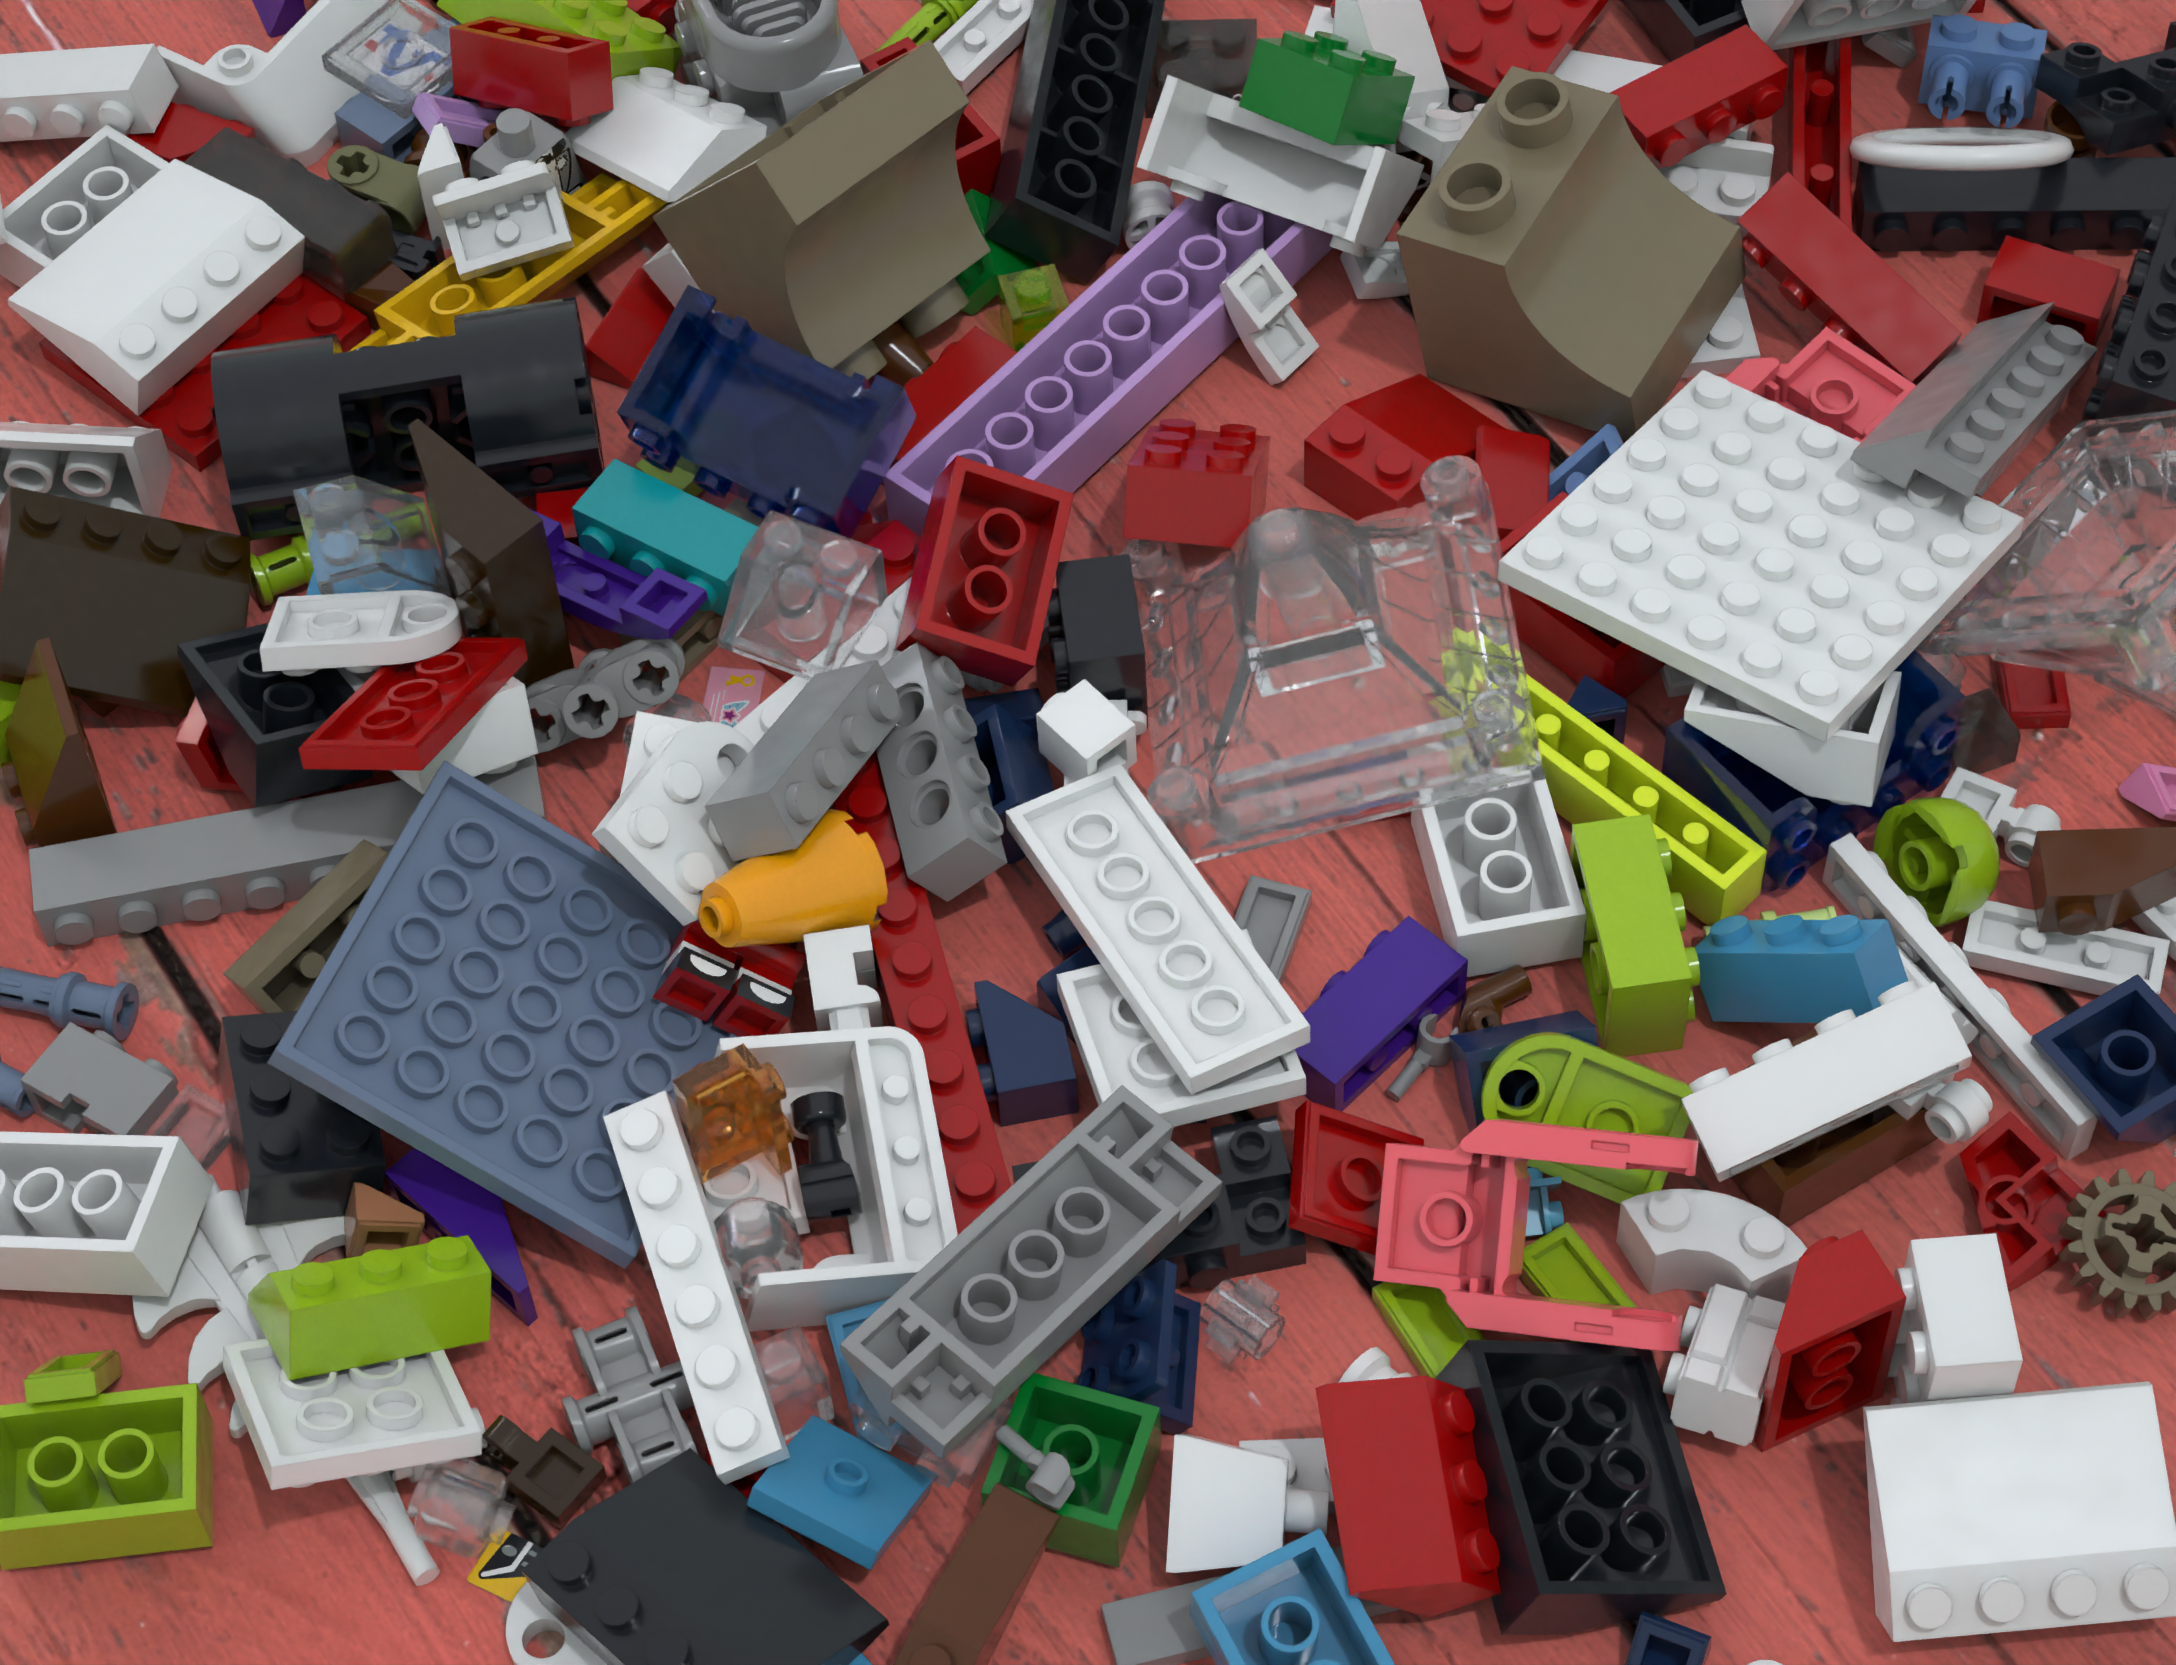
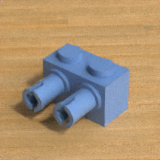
M1933 14L1918 103L1928 104L1931 114L1939 119L1942 117L1943 107H1949L1947 120L1958 118L1964 110L1985 112L1989 122L1996 127L2000 125L2001 115L2007 116L2005 128L2016 126L2021 122L2022 118L2032 119L2038 90L2034 86L2040 57L2045 52L2048 30L2034 29L2027 24L2018 22L1998 24L1977 21L1961 14L1950 16Z

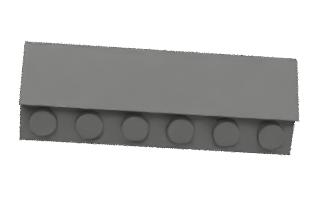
M2054 302L1980 322L1854 449L1850 460L1904 489L1920 473H1923L1970 499L1975 494L1982 496L2061 409L2071 387L2089 369L2098 348L2086 343L2082 335L2076 330L2064 325H2052L2046 322Z
M1121 1085L840 1343V1352L886 1427L890 1428L897 1421L943 1460L1220 1195L1223 1181L1171 1141L1174 1126Z

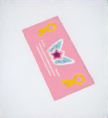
M711 666L699 722H718L733 728L759 706L765 671Z

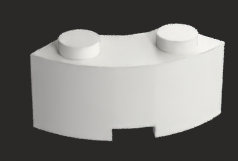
M1699 1189L1659 1190L1621 1201L1616 1243L1650 1295L1673 1289L1701 1291L1708 1294L1710 1287L1720 1284L1747 1292L1750 1299L1758 1295L1786 1303L1799 1258L1807 1248L1787 1226L1763 1209L1727 1194Z

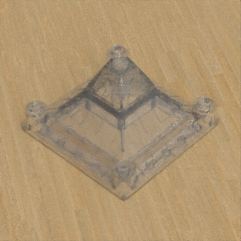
M2176 410L2080 421L1998 505L2024 518L2021 537L1894 670L1902 672L1901 682L1914 702L1922 703L1928 701L1931 705H1937L1951 699L1960 691L1962 687L1961 681L1967 672V668L1960 657L1990 654L1993 661L2092 676L2094 681L2176 716Z
M1460 455L1446 456L1436 460L1426 468L1421 476L1420 488L1425 502L1418 503L1411 508L1402 507L1370 515L1359 521L1350 520L1333 513L1301 507L1274 509L1266 514L1257 516L1238 536L1230 551L1216 554L1209 559L1200 558L1184 562L1178 544L1172 542L1132 539L1126 544L1120 555H1130L1146 661L1148 722L1155 778L1148 787L1147 801L1193 864L1546 779L1509 585L1497 580L1499 560L1503 558L1493 500L1488 483L1484 482L1482 472L1474 460Z

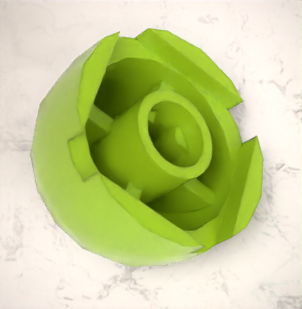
M1928 797L1910 800L1905 804L1894 806L1883 815L1876 828L1873 852L1882 861H1885L1888 875L1905 895L1912 896L1921 903L1927 913L1929 922L1933 926L1943 927L1951 925L1981 908L1990 898L1997 887L2000 871L1999 848L1991 828L1978 811L1952 798Z

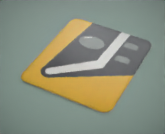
M499 1529L468 1575L467 1580L469 1583L508 1602H513L519 1590L527 1582L521 1570L543 1548L505 1529Z

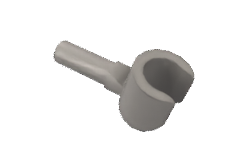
M1428 1014L1421 1020L1415 1053L1411 1056L1410 1062L1386 1090V1094L1392 1100L1398 1102L1419 1075L1426 1071L1429 1066H1442L1451 1061L1452 1053L1449 1036L1446 1038H1435L1432 1036L1436 1028L1437 1014ZM1455 1027L1450 1035L1458 1034V1028Z
M1009 1425L1002 1426L998 1430L996 1438L1021 1459L1029 1469L1034 1471L1026 1483L1028 1493L1047 1508L1059 1510L1075 1488V1481L1070 1476V1466L1067 1460L1055 1452H1049L1047 1455L1043 1454L1040 1450H1036Z

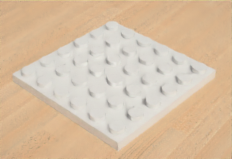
M1702 370L1499 560L1497 580L1826 743L2021 537L2024 518L1976 495L1970 499L1923 473H1920L1904 489L1850 460L1854 449L1861 442L1787 409L1777 402L1768 400L1733 384L1725 378Z

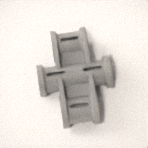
M639 638L614 650L606 648L593 650L584 656L578 668L561 671L525 688L530 714L536 708L540 716H547L549 714L553 716L550 725L542 717L532 719L538 753L550 751L581 737L590 739L603 737L612 731L618 718L633 716L637 711H645L672 698L678 689L680 677L685 668L686 658L683 648L673 638L661 640ZM649 660L654 668L665 666L664 677L660 678L655 670L644 672L643 666L645 661Z
M635 1305L625 1309V1316L589 1331H585L581 1327L570 1330L585 1374L595 1391L594 1394L575 1400L571 1395L561 1399L572 1434L580 1449L590 1455L593 1453L594 1445L614 1438L630 1484L689 1448L697 1453L688 1427L679 1413L694 1406L681 1361L678 1360L663 1367L659 1366L648 1332Z

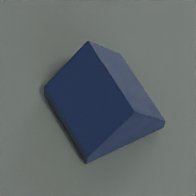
M1584 675L1568 705L1623 744L1628 708L1625 698Z
M1642 1611L1625 1665H1705L1711 1651L1712 1636Z

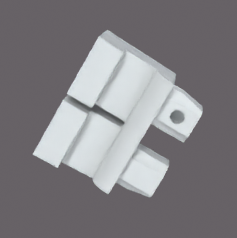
M869 925L803 934L817 1030L829 1031L884 1027L881 1001L878 993L874 990V988H877Z

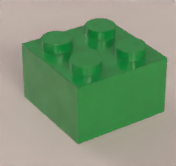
M1284 31L1282 38H1258L1239 107L1332 145L1396 144L1416 76L1396 69L1397 60L1389 55L1371 50H1363L1362 55L1347 50L1349 41L1341 36L1315 31L1313 38L1294 31Z
M1033 1373L1020 1385L1006 1425H1009L1036 1450H1040L1043 1454L1047 1455L1049 1452H1055L1062 1455L1067 1460L1070 1466V1476L1075 1481V1488L1059 1510H1053L1062 1516L1046 1547L1119 1568L1162 1446L1160 1407ZM1001 1442L998 1444L981 1490L982 1506L998 1482L1038 1502L1026 1489V1483L1034 1471L1029 1469L1021 1459Z

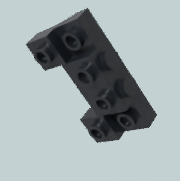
M2176 21L2170 22L2164 51L2124 61L2114 62L2104 56L2101 49L2097 46L2083 42L2071 43L2067 48L2043 53L2040 57L2034 87L2064 106L2081 127L2088 143L2106 155L2176 138Z
M1276 1115L1210 1128L1211 1151L1217 1170V1175L1215 1176L1223 1181L1220 1195L1139 1273L1158 1261L1166 1259L1177 1264L1176 1289L1189 1286L1197 1289H1208L1221 1285L1230 1278L1306 1264L1304 1232L1288 1228L1291 1169ZM1038 1161L1012 1166L1013 1183H1016Z

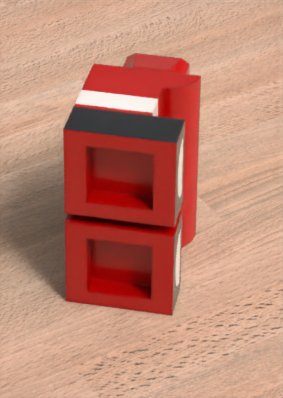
M698 918V920L685 925L676 937L653 998L705 1022L717 1009L712 1025L738 1037L778 1034L791 1017L796 998L791 993L795 979L804 964L806 954L796 950L797 942L724 947L705 933Z

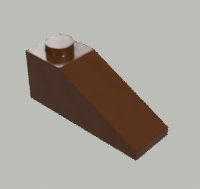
M2176 827L2037 831L2028 871L2038 933L2061 932L2066 935L2076 936L2091 931H2105L2176 897Z
M1000 1482L996 1483L917 1615L893 1665H988L1062 1515Z

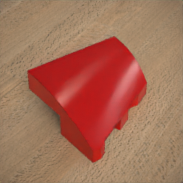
M2009 1111L1959 1154L1983 1233H1996L2008 1292L2030 1281L2060 1261L2058 1254L2073 1241L2059 1235L2058 1227L2067 1217H2073L2066 1207L2078 1193L2086 1195L2058 1167L2057 1156ZM2104 1210L2098 1214V1217L2104 1218L2106 1216Z

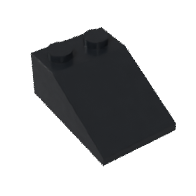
M269 623L177 644L178 657L226 767L255 807L279 804L291 798L327 789H338L346 784L373 778V770L303 769L298 748L355 693L354 689L336 668L319 669L305 676H288L282 671L263 672L259 648Z

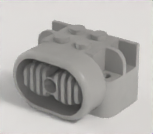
M677 0L674 7L676 24L674 25L675 33L672 35L673 39L679 43L682 51L681 58L684 63L681 64V72L685 85L703 87L709 91L710 98L718 102L732 103L743 107L746 116L767 126L766 137L822 97L863 76L857 56L840 24L838 0Z

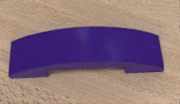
M531 510L543 520L563 611L615 633L642 639L661 640L670 639L708 599L706 589L658 567L648 577H644L610 560L584 551L583 548L565 540L560 522Z

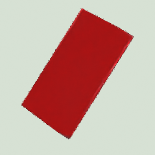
M638 268L585 345L590 376L640 393L687 325L685 319L644 269Z
M1486 425L1477 428L1473 505L1474 529L1499 543L1549 502V439L1537 434Z

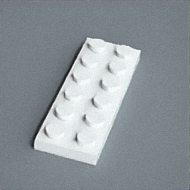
M1120 763L1005 811L1008 831L1191 1095L1310 1043V1024Z

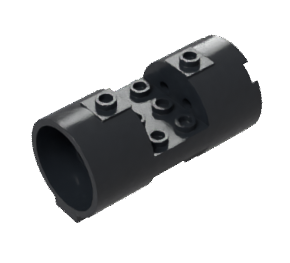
M576 297L457 314L454 316L455 335L439 338L427 336L413 342L381 347L363 346L354 351L342 352L338 335L334 333L213 352L211 357V379L216 422L230 489L231 506L241 536L250 537L251 541L364 523L363 514L367 512V498L424 490L408 427L417 418L516 499L536 496V493L590 487L605 470L594 394L587 363L588 358Z

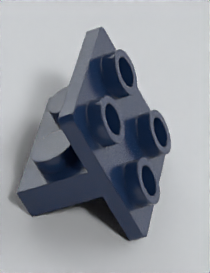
M1162 1259L1137 1274L1081 1327V1333L1084 1337L1082 1371L1078 1377L1077 1385L1160 1407L1161 1430L1176 1435L1193 1427L1201 1303L1175 1293L1177 1264Z

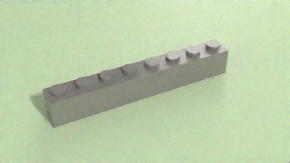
M535 756L519 760L517 766L507 772L499 774L483 773L474 777L548 821L544 792ZM404 780L29 849L34 914L48 947L62 944L78 945L94 938L126 932L142 933L158 926L190 920L206 921L222 914L254 908L270 909L277 907L281 903L297 901L304 897L363 839L390 853L423 795Z

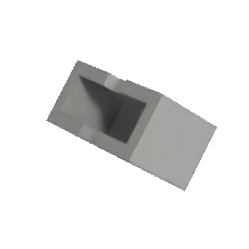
M72 1022L68 1023L20 1079L35 1114L68 1133L79 1134L85 1127L96 1134L167 1136L187 1113L176 1087L178 1080L165 1065L151 1058L142 1062L128 1054L124 1047L108 1033L96 1030L92 1034Z

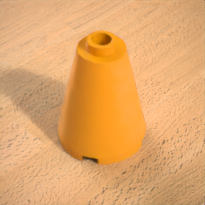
M828 809L797 849L745 859L708 884L702 892L701 903L698 908L700 924L709 937L714 938L717 943L728 948L804 942L803 934L869 925L870 931L878 927L882 920H874L877 907L887 903L888 895L884 865L874 841L867 832L857 835L845 822L853 819L848 813Z

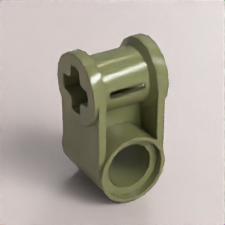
M360 145L342 147L330 156L327 162V169L331 181L337 185V190L334 194V204L337 211L340 207L387 220L392 223L393 230L415 235L427 218L417 177L419 166L402 163Z

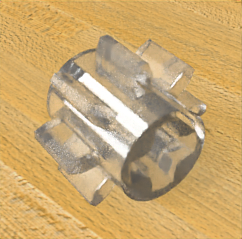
M1254 1275L1247 1283L1242 1279L1237 1284L1231 1279L1222 1281L1211 1292L1200 1312L1199 1319L1207 1326L1204 1332L1209 1335L1205 1346L1230 1364L1238 1356L1242 1359L1250 1356L1254 1360L1264 1357L1277 1342L1285 1326V1318L1278 1313L1280 1307L1275 1304L1280 1293Z

